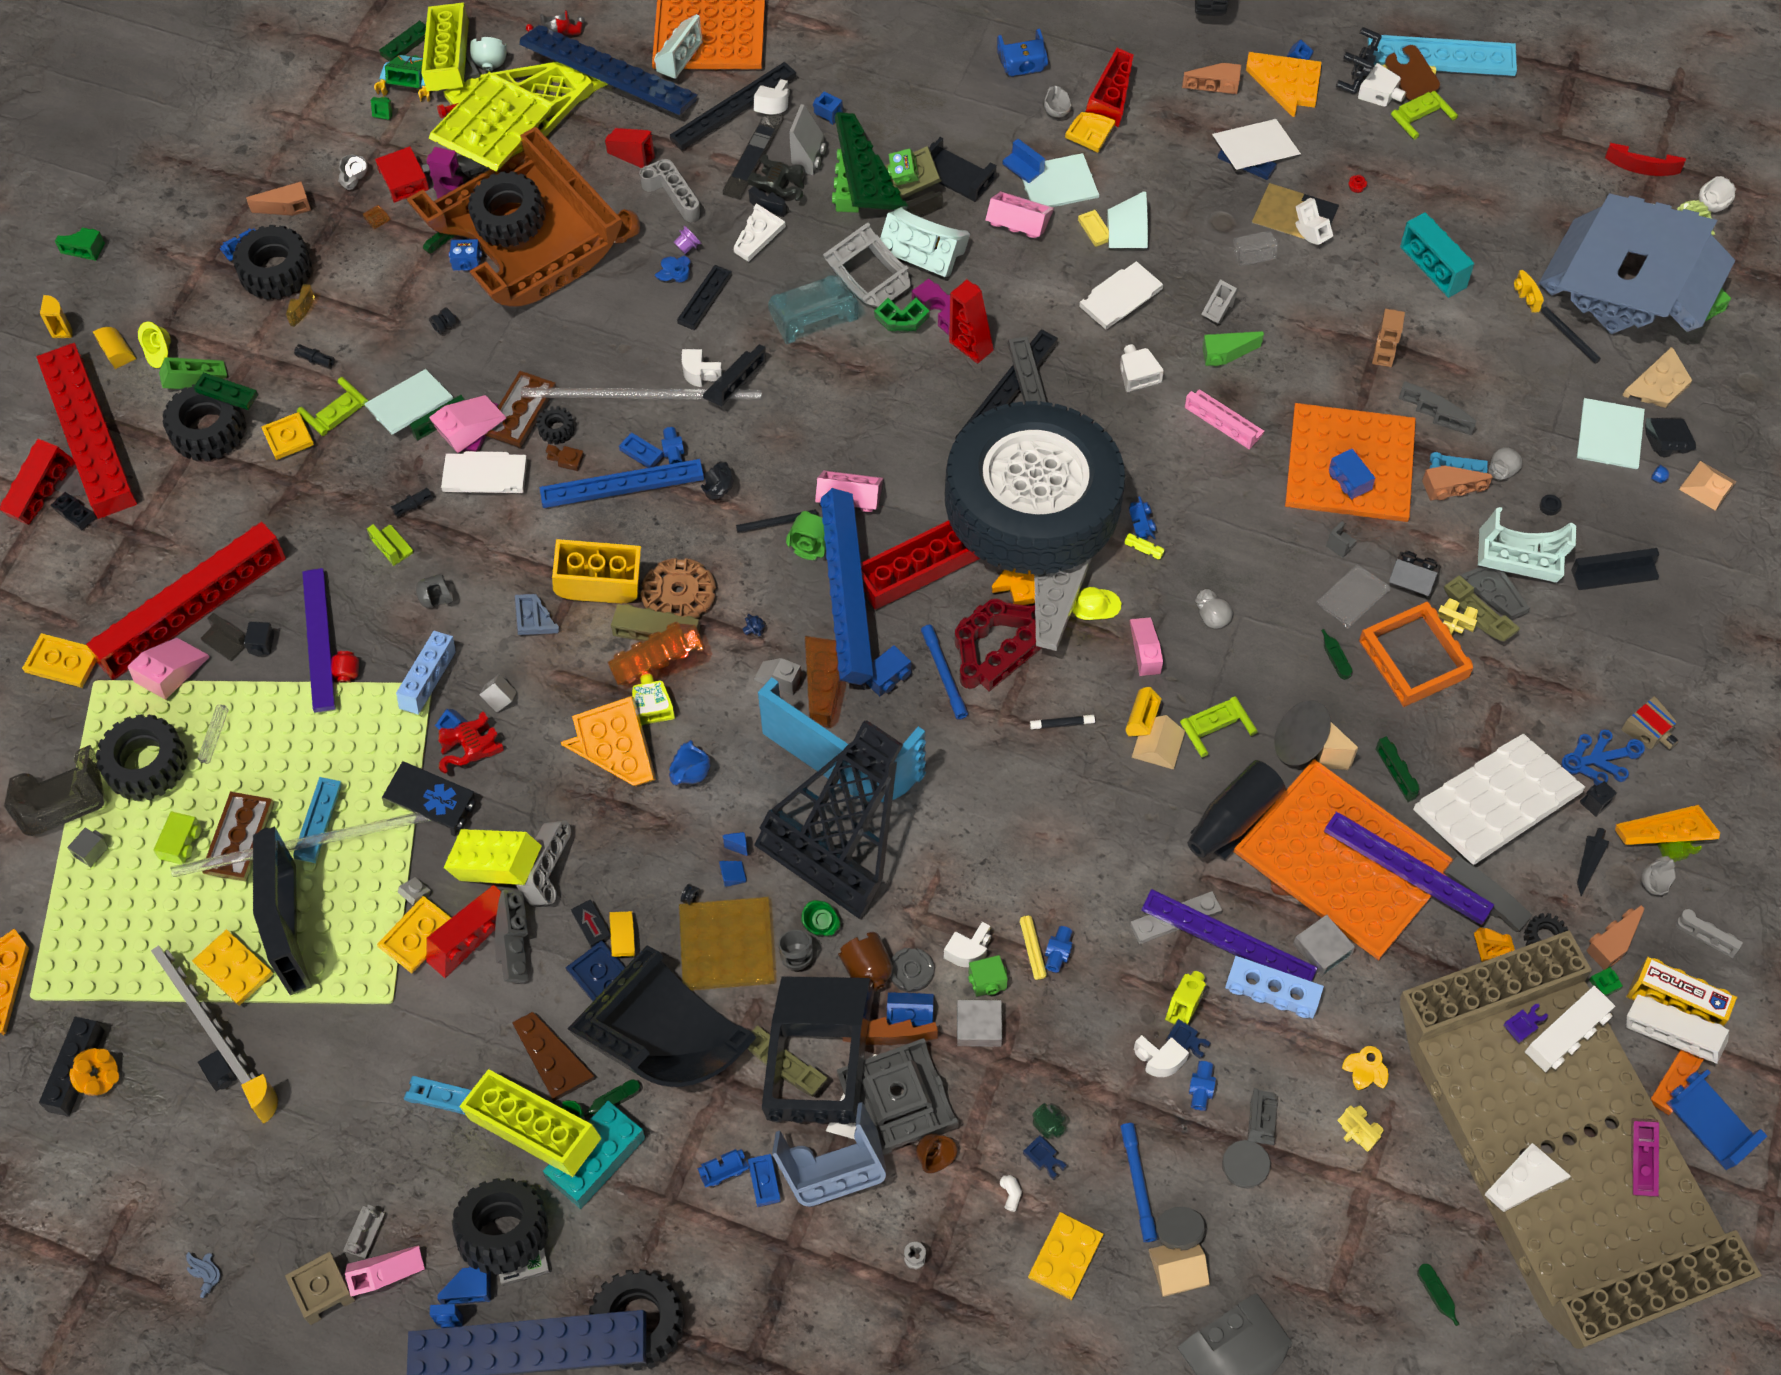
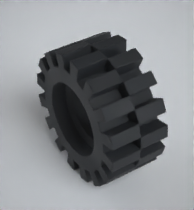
M551 406L549 411L546 408L544 409V414L540 412L539 417H537L539 435L544 442L547 440L548 444H551L552 441H554V445H558V441H561V444L565 443L564 439L568 441L570 436L574 434L573 418L571 413L567 412L564 407L561 410L560 406H557L556 409ZM553 422L563 423L560 428H548Z
M1541 913L1538 917L1534 916L1528 923L1523 937L1524 941L1527 940L1525 945L1528 946L1541 941L1542 939L1538 936V930L1542 928L1550 930L1554 936L1568 931L1567 926L1563 927L1565 924L1563 920L1557 921L1558 916L1555 915L1554 918H1551V914L1547 913L1544 917V913Z

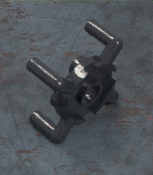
M1365 27L1361 28L1359 34L1373 39L1371 45L1368 47L1363 46L1359 56L1349 52H1345L1343 59L1355 63L1351 75H1354L1353 84L1350 85L1341 80H1338L1336 83V87L1352 94L1357 93L1361 83L1364 81L1362 77L1364 75L1368 76L1370 70L1374 68L1376 56L1373 53L1378 51L1377 47L1382 38L1381 34Z

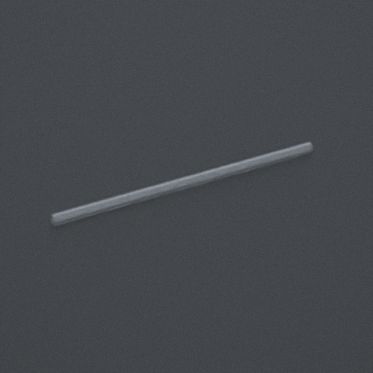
M521 387V397L704 399L703 394L708 389ZM738 390L730 399L761 400V390Z
M410 813L283 842L290 852L430 821V819L416 813ZM253 848L170 866L172 877L253 860Z

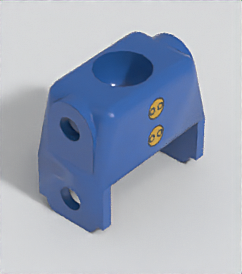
M1040 29L1036 30L1035 40L1004 45L1001 35L997 36V53L1005 73L1009 76L1040 72L1048 65L1047 53Z

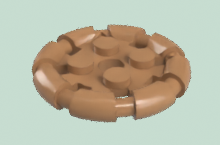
M667 559L658 563L656 568H651L645 575L641 585L643 587L641 599L645 608L663 613H672L673 609H680V613L674 614L683 617L692 616L697 619L699 614L707 612L714 601L715 580L710 571L704 569L703 564L693 559ZM662 573L667 574L663 578L660 576ZM676 586L684 588L681 592L673 591V588ZM661 601V605L657 606L656 604Z

